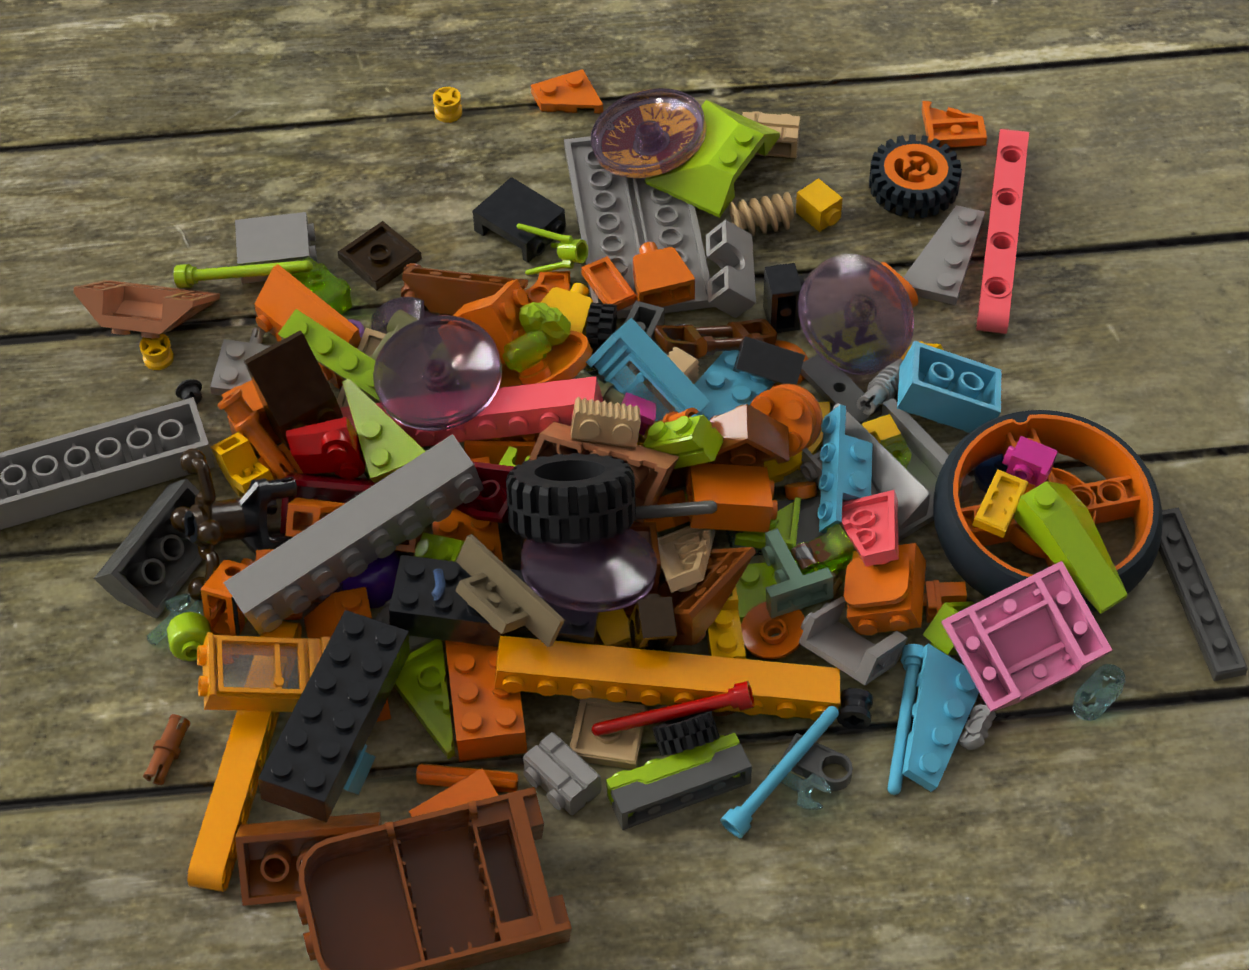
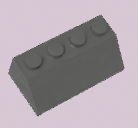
M188 479L169 484L93 579L117 601L153 618H158L203 560L199 555L198 546L189 541L186 532L175 530L170 521L171 514L176 508L181 506L190 508L192 505H195L196 495L200 491Z

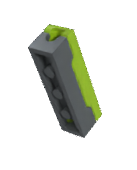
M736 733L727 736L719 735L720 737L717 740L705 743L706 745L697 746L691 750H684L663 759H652L646 762L644 766L630 771L621 770L611 778L606 779L607 797L622 830L750 784L752 765Z

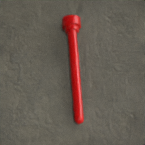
M749 681L735 683L734 687L729 688L727 693L593 724L591 731L595 736H603L732 706L733 709L739 708L740 711L755 707L752 688Z

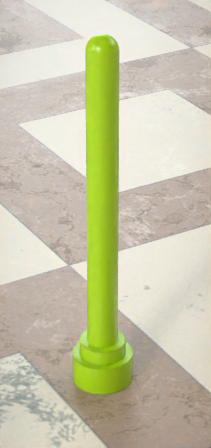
M308 260L206 269H197L190 264L176 265L174 268V282L179 289L192 288L198 281L269 276L272 268L277 264L290 274L307 273L313 269V264Z

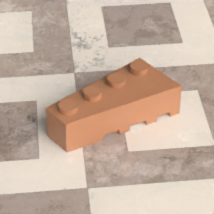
M554 421L540 433L529 460H536L538 457L543 456L550 457L556 454L571 455L572 453H581L584 455L612 456L614 459H621L634 472L636 506L657 505L679 456L637 445L636 449L571 440V426ZM640 519L637 521L643 523L645 519Z

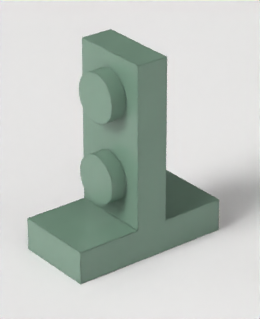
M778 528L765 532L766 546L762 547V553L766 564L773 566L777 582L775 585L766 587V609L771 618L833 598V576L828 567L802 575Z

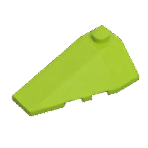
M1046 481L1020 496L1014 516L1015 521L1055 564L1060 561L1064 563L1078 590L1100 614L1127 598L1126 589L1088 508L1066 484Z

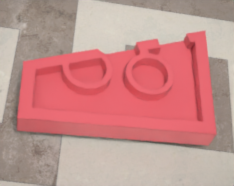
M891 490L842 502V522L840 524L865 566L882 565L898 560V499L895 491Z

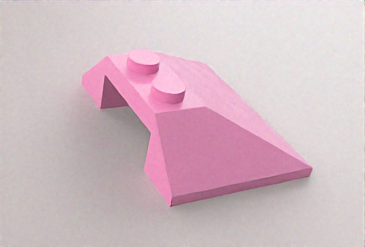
M1062 561L941 621L990 712L1017 704L1077 674L1112 652L1111 646Z

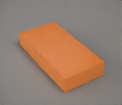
M608 256L581 267L582 276L603 304L617 305V311L633 305L637 300V295Z

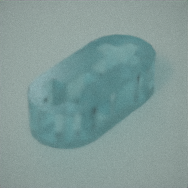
M1112 664L1100 666L1075 693L1072 709L1076 716L1087 721L1099 718L1122 693L1125 684L1124 672ZM1110 678L1115 680V683L1111 682L1104 689L1102 688L1103 680L1108 681ZM1093 696L1096 697L1094 705L1090 704L1087 707L1083 705V701L1089 702Z

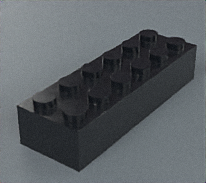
M407 555L400 556L389 608V625L409 631V636L498 647L500 636L538 639L526 626L501 634L474 608L469 606L467 601L456 592V588L460 580L472 576L457 562ZM439 568L443 570L446 587L443 595L438 600H434L431 594L436 586L433 571ZM510 569L565 619L555 641L583 644L595 643L601 604L602 581Z
M347 610L344 611L258 778L261 800L324 822L328 821L410 654L409 631Z

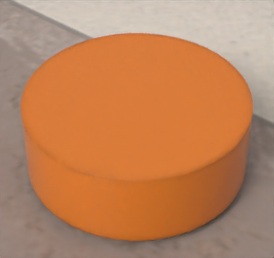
M813 481L796 482L784 486L785 496L789 500H794L796 497L808 499L818 494L817 484Z

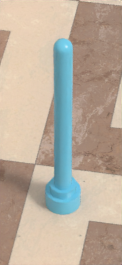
M919 644L905 645L902 650L901 663L904 670H906L887 787L891 795L899 794L902 788V771L908 734L911 730L913 718L911 715L916 698L918 673L921 672L923 663L921 655L924 646Z
M827 707L741 807L730 808L720 821L731 834L742 838L751 828L750 822L753 820L751 816L838 717L839 710L837 707Z

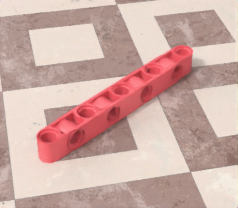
M1000 129L976 331L1007 334L1029 132Z

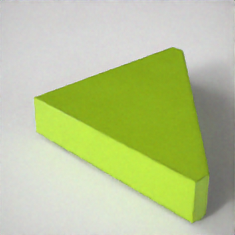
M798 497L792 503L777 511L776 520H771L769 531L778 528L789 551L796 546L801 498ZM739 532L736 534L734 545L762 549V547L766 546L765 532Z

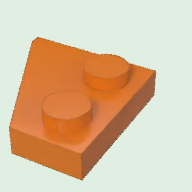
M922 101V114L928 143H932L935 138L940 140L939 148L944 144H947L950 148L986 146L987 134L982 116L963 113L951 107H948L946 112L932 108V102Z

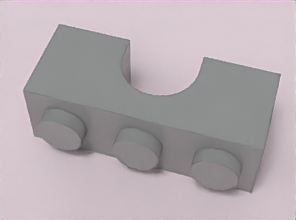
M725 219L706 234V256L722 269L708 280V302L710 305L737 318L756 304L752 234Z

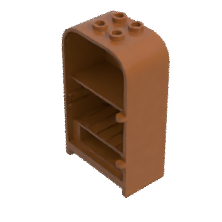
M531 787L395 822H387L383 825L327 838L314 844L303 856L299 866V886L302 896L295 897L302 925L308 924L310 932L303 933L310 961L317 960L321 970H462L569 942L572 927L563 895L549 898L534 840L542 839L544 828L536 788Z

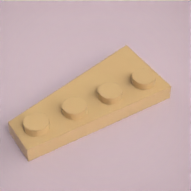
M688 526L658 538L661 567L671 593L677 590L679 592L691 590L697 586L698 582L704 580L716 533L715 529H699Z

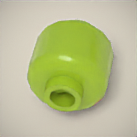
M184 612L175 616L170 621L167 627L169 648L174 657L183 661L197 660L198 645H203L207 632H211L210 623L206 617L199 613Z

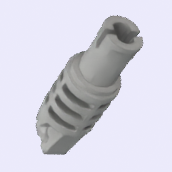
M898 359L886 366L869 382L867 392L857 400L859 410L864 406L867 407L863 411L864 414L871 415L880 404H883L892 397L894 398L898 394L899 367L903 361L902 359Z

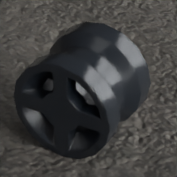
M848 688L840 692V705L842 708L839 709L838 723L850 729L867 728L872 718L869 712L873 705L872 694L859 688Z

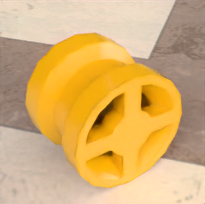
M442 87L434 92L433 104L435 105L434 113L437 120L444 123H452L461 118V94L457 89Z
M162 333L160 338L143 337L141 339L139 347L146 367L152 370H162L171 365L174 355L168 336Z

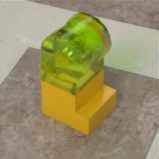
M888 414L862 423L861 425L907 469L912 454L891 415Z

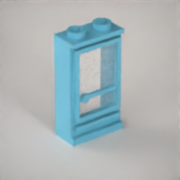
M632 318L616 330L586 361L590 368L595 366L598 369V373L605 377L604 380L606 382L614 384V389L624 395L627 392L656 403L655 421L663 419L670 412L680 413L691 407L699 411L691 417L703 415L704 413L701 410L710 403L704 394Z

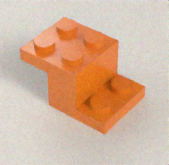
M518 279L507 282L495 295L464 304L438 330L465 385L476 382L488 368L518 360L535 342L527 335L519 320L520 308L529 304L528 296L525 290L522 289Z

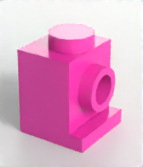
M1021 436L1016 447H1008L1002 464L1008 466L1006 473L1028 481V483L1037 487L1046 482L1058 451Z

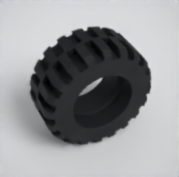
M572 453L571 455L556 454L550 457L543 456L538 457L536 460L524 461L522 465H516L506 478L508 523L512 530L524 539H534L535 542L540 543L551 542L552 544H580V542L587 541L590 543L603 538H613L615 534H622L635 521L634 472L621 459H614L612 456L584 455L581 453Z

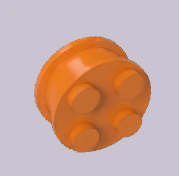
M795 384L775 386L760 393L750 404L755 409L788 427L789 457L800 453L805 448H809L815 443L821 433L823 416L820 405L816 398L801 386Z

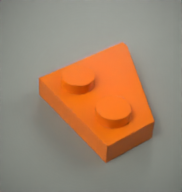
M583 69L531 85V94L542 112L564 111L577 113V108H594V113H603V103Z

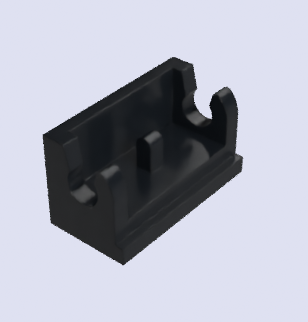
M745 336L740 343L733 371L748 373L779 384L797 385L805 355Z

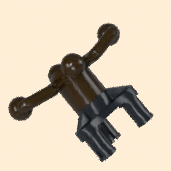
M192 448L184 451L180 457L181 468L188 474L198 475L201 491L196 495L195 505H192L190 508L184 506L176 508L171 514L170 521L175 530L186 532L189 541L198 546L200 557L206 561L205 577L198 576L188 584L189 596L194 601L202 602L201 588L220 565V559L214 551V545L241 540L256 556V550L276 549L293 538L285 536V533L270 536L267 526V515H275L277 512L276 507H270L277 505L276 499L292 498L297 495V484L292 476L269 481L265 478L254 479L251 481L249 489L244 496L215 501L216 493L205 455L199 449Z

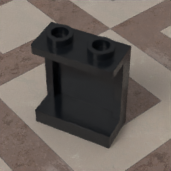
M513 177L509 178L472 211L474 231L482 236L490 230L494 231L521 248L523 260L527 263L536 256L541 255L554 239L517 229V224L529 225L563 235L566 229L565 209Z

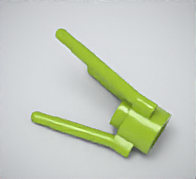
M517 224V229L561 241L560 243H551V247L557 249V255L562 259V262L528 269L525 271L526 275L562 268L573 269L574 263H584L588 257V244L585 240L573 239L571 235H561L529 225Z

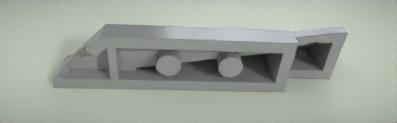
M836 403V404L833 406V410H834L836 407H838L840 404H839V403ZM846 410L845 435L873 443L871 495L891 490L895 491L898 499V527L900 529L925 517L928 512L930 492Z

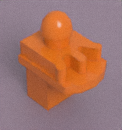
M925 581L923 606H925L927 623H931L945 602H966L965 582Z

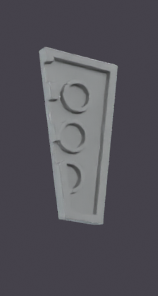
M955 206L903 277L912 285L918 297L952 305L957 304L984 221L985 211Z

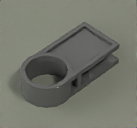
M795 734L781 760L799 741L802 735ZM815 742L791 771L828 790L838 791L850 784L853 767L852 762L846 755ZM829 764H839L848 773L841 779H831L823 773L822 769Z

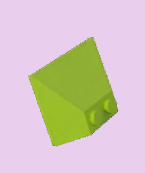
M706 100L698 110L703 119L705 129L698 149L679 166L661 174L647 176L645 184L720 218L729 206V203L735 198L734 182L756 153L764 156L768 154L779 139L780 132Z

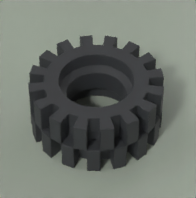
M591 302L587 317L586 337L592 348V355L617 330V305Z
M712 710L665 721L652 728L659 753L662 756L671 755L676 752L680 753L688 749L691 750L694 747L706 745L705 743H711L720 737Z

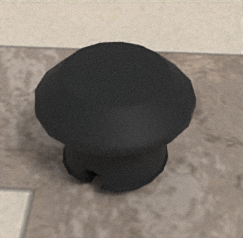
M196 379L184 380L176 388L175 394L183 400L194 397L196 404H198L202 400V394L200 393L202 384Z

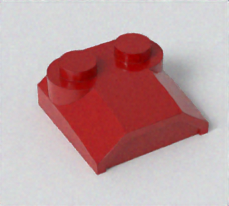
M347 417L286 431L291 454L304 474L334 472L344 479H355L365 472L366 462L359 438Z

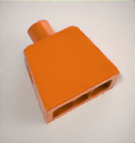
M654 242L642 244L639 248L640 254L633 257V279L637 301L665 307L694 300L695 278L676 249L673 247L658 249Z

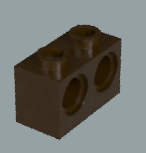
M648 594L641 599H637L628 622L632 648L670 652L677 637L672 597Z

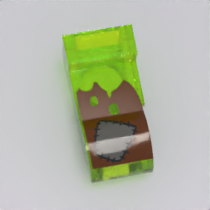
M836 524L827 528V534L809 542L799 543L789 551L802 575H806L827 567L832 572L848 565L851 562L853 544L840 524Z

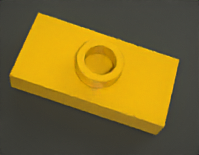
M997 469L972 525L1004 538L1016 512L1020 496L1024 495L1028 481Z

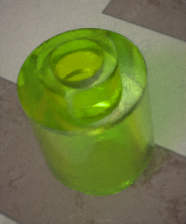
M536 330L535 332L528 331L504 346L505 353L503 354V359L509 369H515L521 373L545 359L547 353L551 351V345L541 330Z

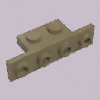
M472 534L468 535L456 562L472 577L460 580L456 592L501 634L526 626L547 647L553 646L565 619Z

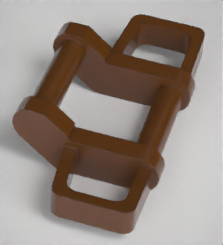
M760 318L742 322H728L727 325L694 327L691 324L681 326L656 325L654 339L667 353L673 351V347H678L696 359H705L718 351L739 350L740 343L745 336L775 345L778 333L766 319ZM725 337H728L727 339H713V338H725Z

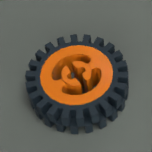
M903 135L897 137L896 143L890 139L886 141V147L881 144L878 147V151L874 152L872 156L869 176L871 195L873 197L876 196V202L879 205L885 202L884 209L889 212L893 207H896L895 214L902 216L904 210L909 211L908 218H914L915 212H920V217L925 218L927 217L928 210H930L933 216L937 215L940 208L945 211L949 208V203L953 204L956 196H958L962 173L960 159L957 160L955 151L949 153L950 146L947 144L939 148L940 140L935 138L932 143H928V136L922 135L921 141H916V135H909V141H905Z

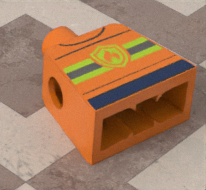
M244 558L240 563L223 560L201 588L204 617L210 623L211 632L214 635L240 636L248 619L223 582L254 563L255 561L252 559Z

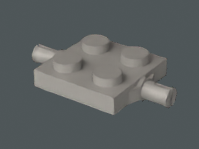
M253 328L250 342L223 339L210 386L211 394L222 396L223 393L252 380L244 360L270 347L269 345L262 344L265 335L263 329L259 328L258 331L257 328Z

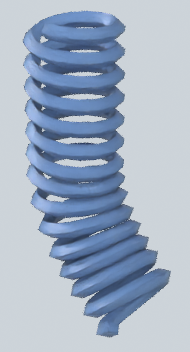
M439 568L433 571L436 586L431 594L434 600H438L443 595L446 587L443 570Z

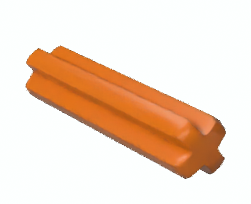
M419 764L416 771V780L418 784L451 787L480 769ZM483 769L497 792L511 793L517 791L519 777L516 772Z

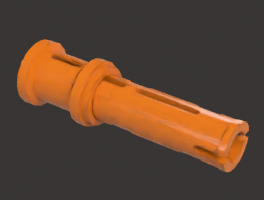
M237 389L220 401L217 405L218 408L225 410L234 422L236 432H243L276 475V478L282 479L286 477V472L291 473L295 469L294 466L290 464L260 424V414L257 410L253 411L242 397V390Z

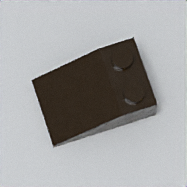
M301 330L244 360L271 427L288 450L290 448L286 438V431L343 418L337 399Z

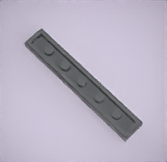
M1179 507L1162 510L1163 528L1159 552L1213 681L1246 675L1248 667Z

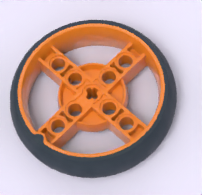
M1028 410L992 419L973 430L955 446L940 470L935 485L933 504L935 528L940 544L953 568L972 588L984 597L988 598L1033 575L1003 562L984 546L1010 541L1029 555L1045 558L1048 567L1055 564L1014 518H1012L1006 534L1002 538L972 525L980 505L960 507V488L967 474L976 466L1000 454H1003L1004 457L1008 447H1016L1021 436L1055 449L1059 454L1079 460L1095 469L1107 479L1085 484L1075 475L1052 467L1046 481L1066 484L1088 508L1095 525L1129 517L1133 518L1135 527L1133 547L1127 557L1115 566L1127 594L1138 585L1151 568L1159 550L1163 528V512L1159 492L1149 469L1142 459L1125 441L1109 429L1089 419L1070 413L1051 410ZM1028 483L1024 494L1036 486ZM1081 593L1091 613L1096 612L1097 609Z

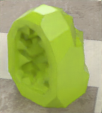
M536 302L529 303L520 308V323L527 335L536 343L550 347L562 344L570 335L571 322L558 308H552L545 303Z

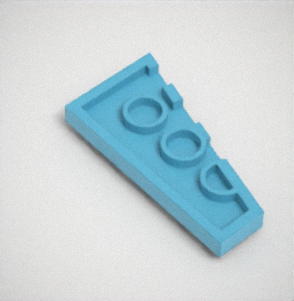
M928 643L922 648V670L918 673L916 686L919 688L917 700L913 704L911 717H914L912 731L908 734L902 774L932 792L939 785L979 691L963 664Z

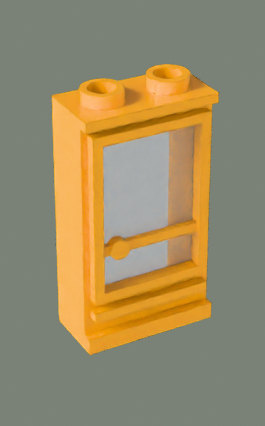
M207 632L203 645H198L197 665L203 667V676H199L198 696L204 697V710L293 712L330 637L311 639L213 635V632Z

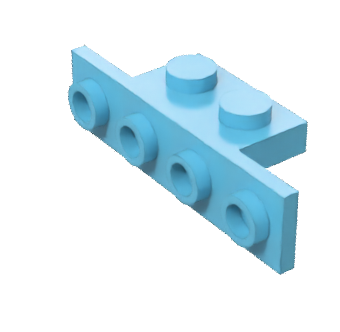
M841 404L827 414L821 424L823 432V446L820 452L822 475L819 479L821 498L817 516L820 519L819 532L824 534L842 522V499L849 501L871 495L873 443L845 435L846 406Z

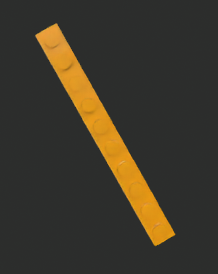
M500 636L494 689H503L510 693L524 691L539 693L543 696H553L556 694L573 696L577 699L598 698L607 699L611 702H641L648 706L657 704L675 705L727 693L728 689L733 688L735 683L749 681L754 697V708L740 711L739 708L733 709L732 706L712 711H736L747 715L768 714L786 719L800 717L816 721L827 707L835 706L839 709L841 703L840 669L833 667L555 641L553 646L547 647L540 639Z

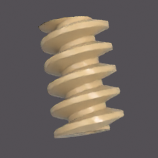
M785 192L783 198L779 194H773L771 201L768 196H762L760 204L756 198H750L748 205L744 200H739L737 208L733 202L729 203L731 222L743 230L748 228L752 236H755L756 227L758 226L762 233L766 234L769 224H771L774 232H777L780 222L788 230L790 228V221L794 218V207L789 192Z

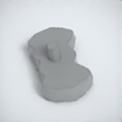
M979 704L972 708L969 714L970 719L965 724L967 731L961 734L958 739L959 744L967 750L978 749L984 745V739L989 736L988 729L991 727L996 713L995 711L990 712L987 705Z

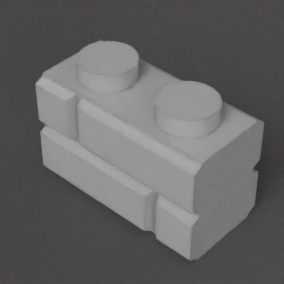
M553 732L541 740L539 745H535L525 753L523 757L524 777L533 787L537 788L540 785L547 792L546 796L549 802L557 810L564 808L570 815H574L585 806L586 802L589 803L602 790L601 776Z

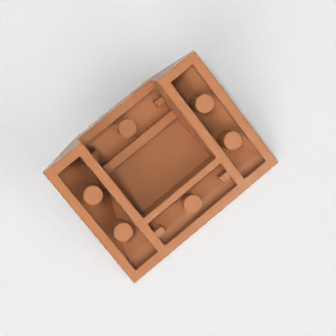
M102 280L74 287V294L101 327L112 328L111 333L129 335L130 330L141 332V337L160 338V334L173 330L220 299V293L112 280Z

